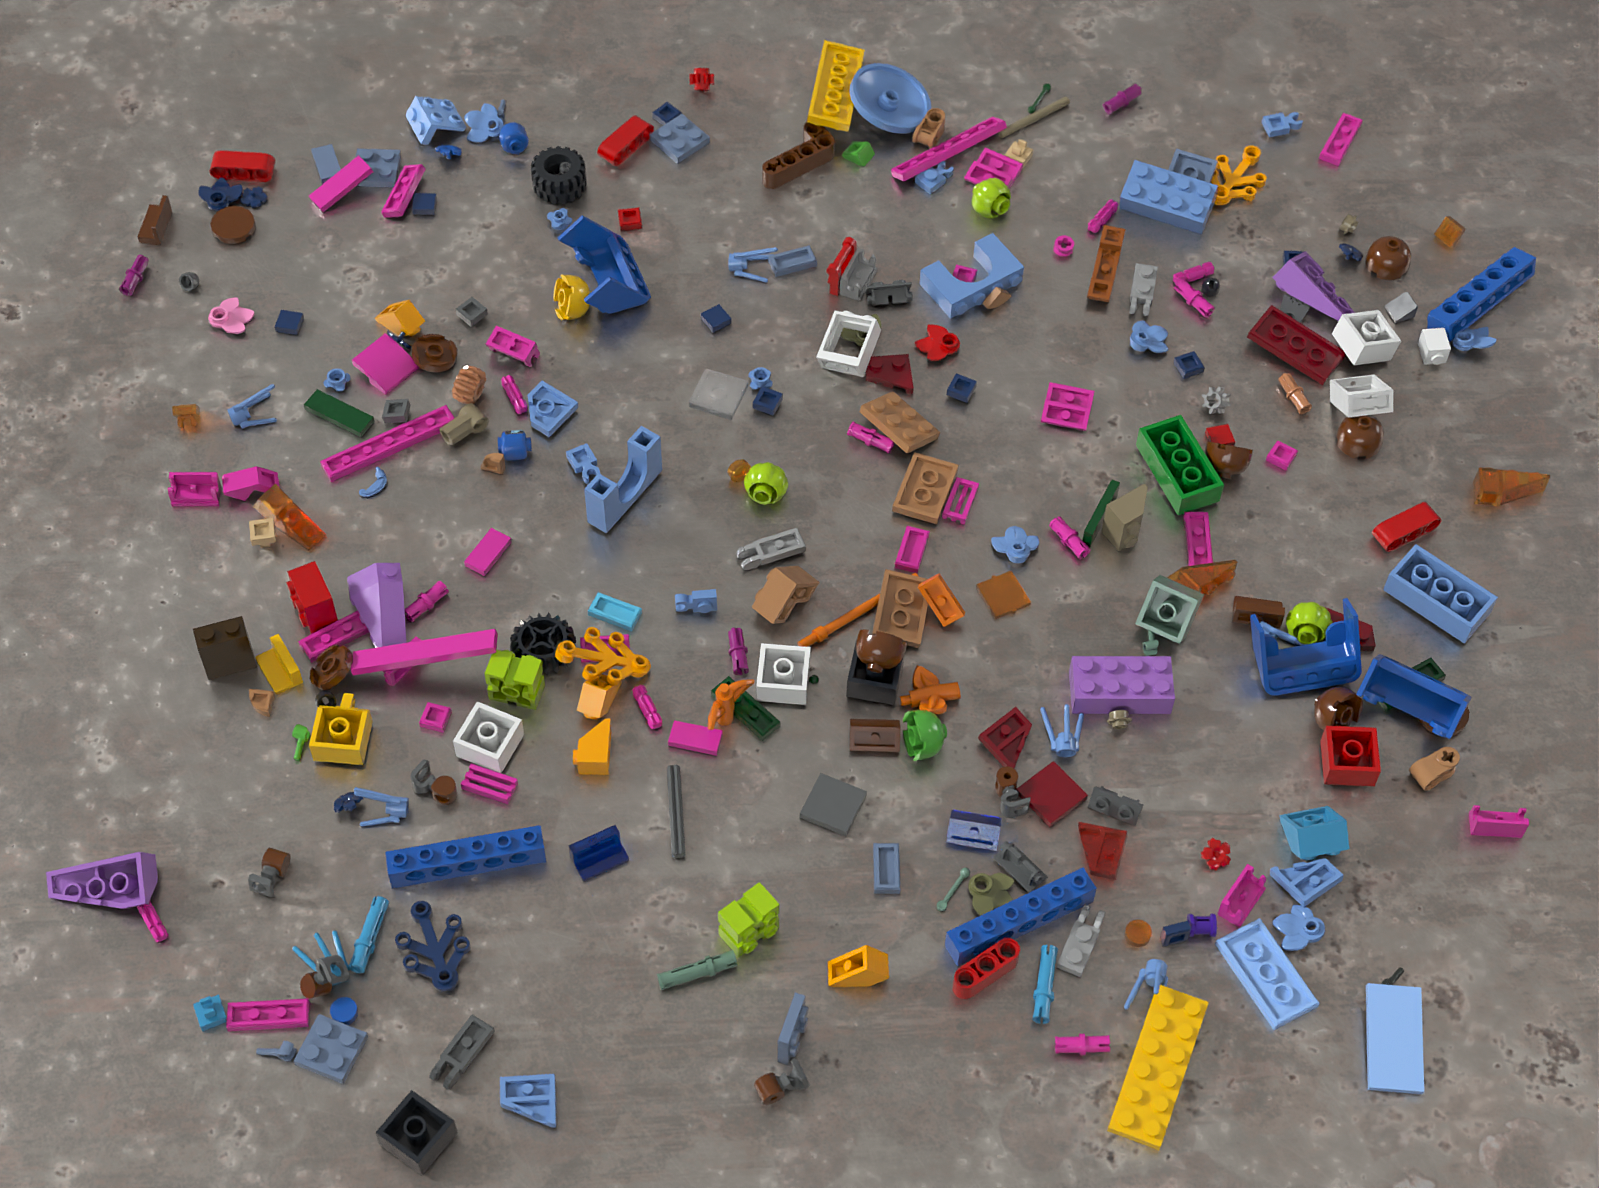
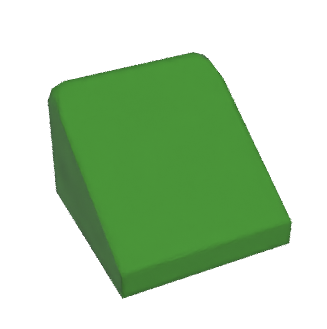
M867 141L852 142L842 154L843 158L862 167L875 155L870 143Z

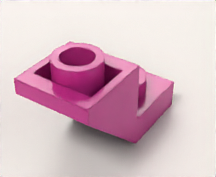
M258 466L227 473L222 476L224 495L246 501L254 490L274 496L280 491L278 472Z

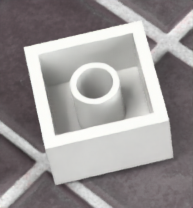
M1379 310L1342 314L1332 333L1353 365L1391 361L1401 343V340Z
M761 643L756 684L757 701L806 705L811 647Z
M476 702L453 740L456 756L483 768L502 773L524 736L522 719Z

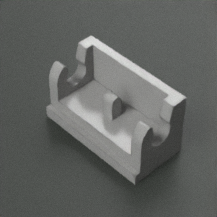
M857 248L840 278V295L857 301H861L867 286L870 285L878 271L875 255L872 254L870 260H867L864 257V249Z

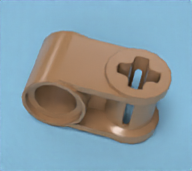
M932 108L927 112L922 122L915 129L912 139L913 143L925 144L929 146V149L937 145L945 130L944 111L939 108Z
M1443 747L1431 755L1416 761L1409 768V772L1424 791H1428L1454 775L1460 755L1452 747Z

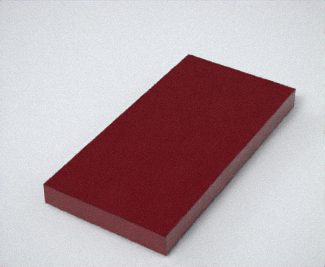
M1273 305L1266 310L1247 335V338L1321 385L1325 384L1346 356L1343 349Z

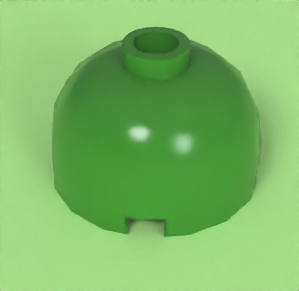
M927 710L906 712L903 717V723L907 722V730H903V738L909 756H915L914 761L925 760L935 756L940 752L944 739L947 738L945 724H942L934 713Z

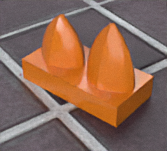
M940 573L919 584L918 589L943 627L965 615L964 609Z

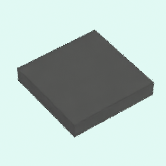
M820 773L800 812V818L847 836L867 796V791Z

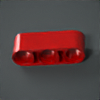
M637 115L632 116L600 144L597 150L598 156L615 167L619 166L650 139V134L654 132V126Z
M221 150L214 153L209 173L216 179L268 182L272 179L276 160L267 153Z
M1422 502L1381 522L1373 529L1372 535L1386 552H1391L1435 530L1440 525L1442 519L1427 502Z
M1004 938L960 967L954 975V994L961 999L972 998L1017 966L1020 954L1018 942L1011 938ZM1003 952H1009V953H1011L1013 956H1012V957H1005V956H1003L1001 953H1003ZM982 966H988V967H990L992 970H991V971H984V970H982L980 967H982ZM967 980L971 985H962L960 981Z

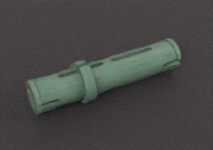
M730 950L717 956L710 957L708 955L698 962L658 973L657 977L661 990L700 977L715 976V973L737 967L738 964L734 951Z

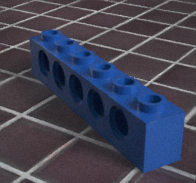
M1513 247L1496 262L1490 264L1483 272L1476 275L1464 287H1461L1450 298L1445 299L1441 305L1431 310L1427 316V329L1445 328L1448 341L1450 342L1458 332L1467 329L1534 276L1536 257Z
M541 825L385 852L388 876L392 889L546 862Z
M1084 867L947 931L945 947L958 967L969 962L1004 938L1015 940L1082 908L1084 904L1092 903L1097 888Z

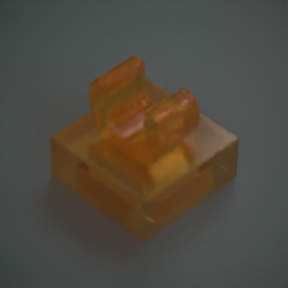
M1446 216L1434 235L1449 247H1454L1464 234L1466 228L1451 216Z
M198 405L172 406L173 416L178 418L177 423L180 428H184L183 422L187 418L191 420L192 427L197 426V420L194 416H200Z

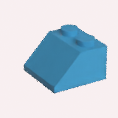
M1329 806L1279 815L1291 851L1302 860H1313L1316 856L1323 854L1338 855L1341 851L1349 849L1347 820Z

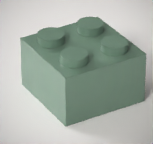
M1159 575L1151 584L1135 624L1180 644L1188 635L1204 594Z

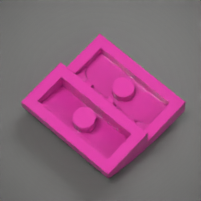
M985 147L978 160H974L964 180L976 185L986 179L997 178L1010 188L1021 173L1023 164Z
M386 333L352 359L353 366L368 376L370 383L385 395L419 368L414 363L412 357Z
M1049 382L1041 423L1086 431L1095 391Z

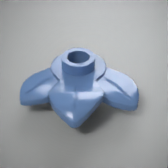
M484 103L481 111H470L464 116L466 123L472 128L467 136V140L470 142L482 143L489 137H498L501 128L504 126L502 119L498 117L497 109L490 104ZM496 123L494 128H490L492 124Z
M1138 321L1133 325V333L1130 336V345L1133 349L1141 352L1149 349L1155 353L1168 351V347L1163 343L1168 336L1166 329L1157 325L1150 327L1145 321Z
M1468 327L1464 331L1458 332L1453 339V346L1460 351H1468L1472 348L1484 349L1496 343L1495 338L1489 337L1488 327L1471 330Z
M1012 526L1006 530L1004 537H993L991 543L996 551L1006 553L1011 562L1023 563L1030 555V551L1038 548L1039 538L1034 535L1027 536L1022 528Z
M1293 905L1291 914H1281L1272 922L1277 930L1285 934L1281 944L1283 950L1295 951L1304 949L1309 942H1318L1325 934L1323 921L1314 917L1312 911L1302 905ZM1309 927H1316L1314 930H1308Z

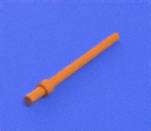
M880 593L825 626L820 625L812 630V634L797 642L798 646L809 647L816 642L824 641L832 632L878 606Z

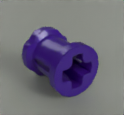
M1210 914L1209 916L1187 915V921L1191 927L1189 937H1194V935L1216 937L1217 919L1215 914Z

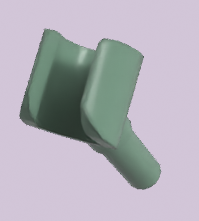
M1148 630L1149 641L1143 642V651L1145 656L1156 655L1159 643L1158 640H1155L1154 632Z

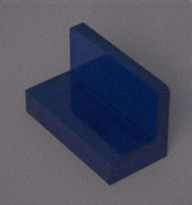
M951 810L946 842L997 851L1002 818Z
M616 825L568 846L570 859L582 881H587L629 861V856L621 844L620 832Z

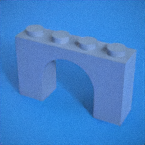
M993 233L976 241L973 257L989 274L985 279L978 282L960 281L940 261L921 269L920 285L950 319L965 313L966 310L976 305H981L995 287L1007 290L1022 282L1024 266Z
M643 426L627 441L628 462L620 480L615 483L598 473L584 489L587 522L605 533L614 526L662 471L661 437Z

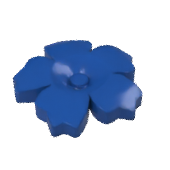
M451 145L438 146L435 150L443 155H447V159H451V154L460 156L462 153L461 148Z

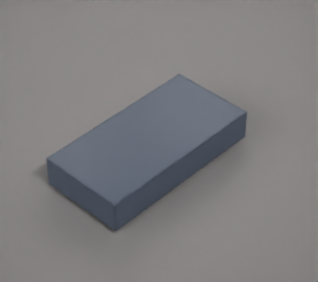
M329 144L311 149L321 182L324 184L341 170L333 145Z
M810 245L768 256V262L775 277L817 266V260Z
M873 843L874 894H900L899 843Z

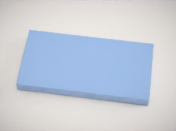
M1260 918L1216 940V947L1273 1030L1318 1008L1320 1003Z
M1367 983L1368 1090L1423 1094L1424 1064L1421 987Z

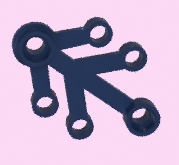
M418 901L412 905L411 915L413 921L421 925L427 945L411 939L410 934L407 932H400L395 937L396 946L400 950H409L433 960L435 968L419 963L416 955L409 954L403 959L404 969L409 973L416 972L432 979L433 986L439 991H451L459 980L456 969L463 956L471 948L468 938L463 936L456 938L454 941L455 951L448 963H445L443 956L456 932L462 928L461 917L457 914L447 917V927L438 942L430 921L433 916L431 905L426 901ZM419 908H425L424 912H417ZM452 921L459 922L456 926L450 925ZM402 938L408 939L404 944L399 943ZM460 943L467 944L465 948H458ZM409 961L416 962L414 966H407ZM443 975H449L447 980L440 979Z

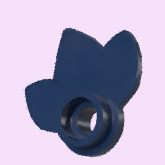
M220 178L212 187L200 186L198 194L202 200L207 202L211 210L220 211L228 207L229 203L240 198L243 187L242 185L230 187L224 178Z

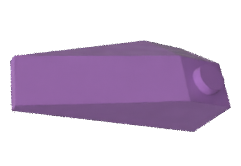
M1306 251L1290 259L1272 277L1279 289L1286 291L1289 295L1339 321L1342 314L1355 313L1344 298L1337 297L1335 285L1332 282L1328 283L1322 275L1325 272Z
M374 563L348 576L347 583L350 601L353 606H356L361 622L365 623L369 630L370 638L375 648L406 643L404 594L400 563Z
M136 852L46 872L48 897L122 909L148 904L158 882L156 855Z

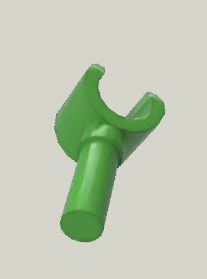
M297 724L294 727L292 737L298 739L294 760L299 761L304 743L310 739V732L307 727Z

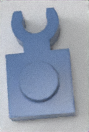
M1298 112L1290 113L1287 117L1283 113L1263 116L1262 124L1269 137L1289 134L1290 129H1301L1303 121H1296L1299 115Z
M942 161L938 163L936 169L931 167L917 175L915 183L931 194L945 184L946 178H950L953 175L954 168L950 167L945 170L946 162Z
M587 443L566 451V457L575 473L582 472L583 481L586 484H589V475L593 474L596 476L598 473L600 474V470L597 467V459Z
M716 589L692 591V595L676 594V612L693 609V612L707 613L717 610Z

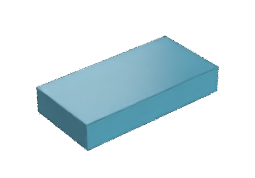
M599 592L588 609L589 616L631 632L642 614V608Z

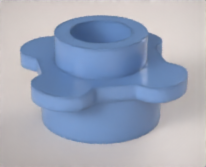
M561 208L547 214V219L551 220L552 228L564 230L572 223V218L567 215V209Z
M758 367L749 373V378H751L750 387L754 390L762 386L771 388L773 385L770 380L771 372L763 367Z
M332 369L327 373V380L324 381V386L341 392L345 389V384L350 381L351 377L341 369Z

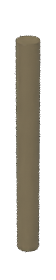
M1064 97L1007 126L1006 129L998 132V136L1003 139L1070 104L1069 98Z

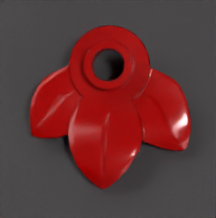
M933 324L927 325L929 337L915 341L917 349L923 353H928L927 359L932 361L942 360L948 354L956 353L960 348V341L955 334L949 333L945 327Z

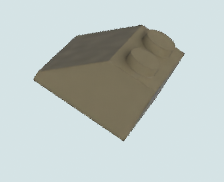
M1146 484L1139 486L1106 506L1101 532L1118 552L1126 547L1134 546L1138 541L1148 488Z

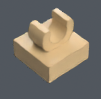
M1019 139L1018 142L1014 141L1004 156L1022 163L1024 168L1033 156V149L1027 147L1026 141Z
M273 518L249 521L252 546L260 545L261 548L271 547L270 543H276Z

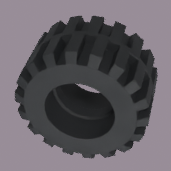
M556 146V148L549 147L546 151H540L539 155H536L531 163L533 190L545 202L552 201V204H557V202L566 204V201H575V197L579 198L581 192H584L586 189L585 161L581 154L578 155L576 150L571 151L569 147L561 148V146Z

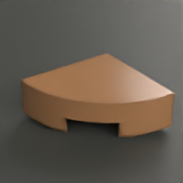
M995 287L982 304L988 309H993L1004 304L1012 296L1008 291Z
M488 454L482 462L481 469L503 474L506 469L504 454Z
M249 689V698L253 708L261 715L270 717L275 699L274 691Z

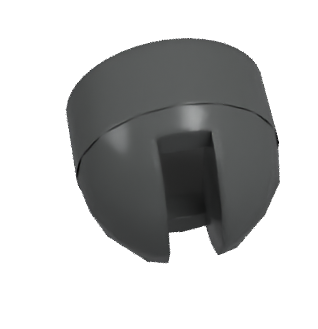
M186 272L179 278L180 286L186 291L195 289L200 281L198 275L193 272Z

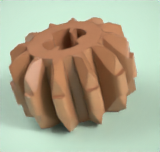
M465 365L460 369L453 383V398L463 404H475L485 388L486 373L477 367Z

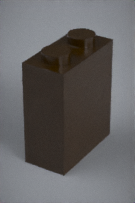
M242 616L193 629L197 649L208 680L257 668L253 648Z

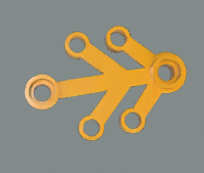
M1250 145L1244 148L1243 160L1233 173L1229 167L1227 156L1218 155L1216 157L1218 161L1216 168L1221 169L1225 183L1224 185L1220 184L1218 171L1215 170L1211 180V184L1218 185L1214 204L1226 205L1231 199L1242 197L1247 201L1255 199L1256 189L1252 186L1239 190L1231 189L1236 186L1250 184L1259 188L1265 186L1267 177L1263 173L1241 177L1250 165H1254L1259 161L1261 151L1258 147Z
M595 627L587 628L584 639L586 642L591 643L599 652L577 648L573 642L568 640L559 643L555 652V657L562 663H570L575 657L600 662L596 665L587 664L584 667L582 676L588 681H594L598 675L614 666L624 667L621 670L611 669L608 672L606 680L613 686L619 685L623 679L630 675L637 678L643 677L651 668L650 661L646 657L634 654L623 643L624 636L621 633L612 632L609 636L608 644L612 648H616L623 657L617 656L599 638L600 631Z

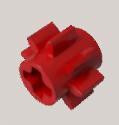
M694 68V74H689V84L694 85V90L696 91L710 90V85H714V74H710V68Z

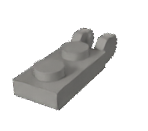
M1136 263L1130 296L1131 314H1135L1138 303L1144 304L1143 315H1149L1158 266Z
M794 528L753 541V543L739 548L736 554L739 559H745L741 562L743 570L757 568L760 564L764 565L805 552L806 545L798 528Z
M1084 904L1078 921H1075L1056 968L1081 977L1098 939L1100 926L1106 913L1100 910L1096 915L1094 926L1084 923L1090 913V906Z

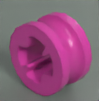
M1066 235L1057 237L1054 252L1062 257L1072 254L1074 248L1073 239ZM1062 244L1067 245L1066 248H1061Z

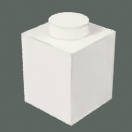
M1445 328L1422 329L1418 347L1423 364L1438 365L1446 363L1451 347Z

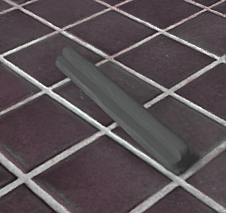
M669 765L667 767L671 853L673 858L685 857L681 772L680 766Z

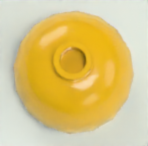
M560 275L562 278H557L554 287L553 298L554 301H558L559 309L555 308V312L561 320L580 318L585 315L590 307V304L585 303L584 298L592 291H590L585 280L580 277Z

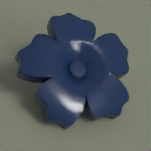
M258 186L252 190L249 188L243 190V198L240 200L243 205H251V208H257L261 206V203L266 202L268 197L263 193V188Z
M1345 243L1339 245L1347 260L1352 256L1357 261H1361L1364 256L1361 251L1352 245Z
M387 331V335L405 348H411V345L403 340L404 332L396 336L391 331Z
M354 792L341 795L333 802L335 813H340L343 809L345 811H352L357 807L355 803H360L364 798L356 796Z

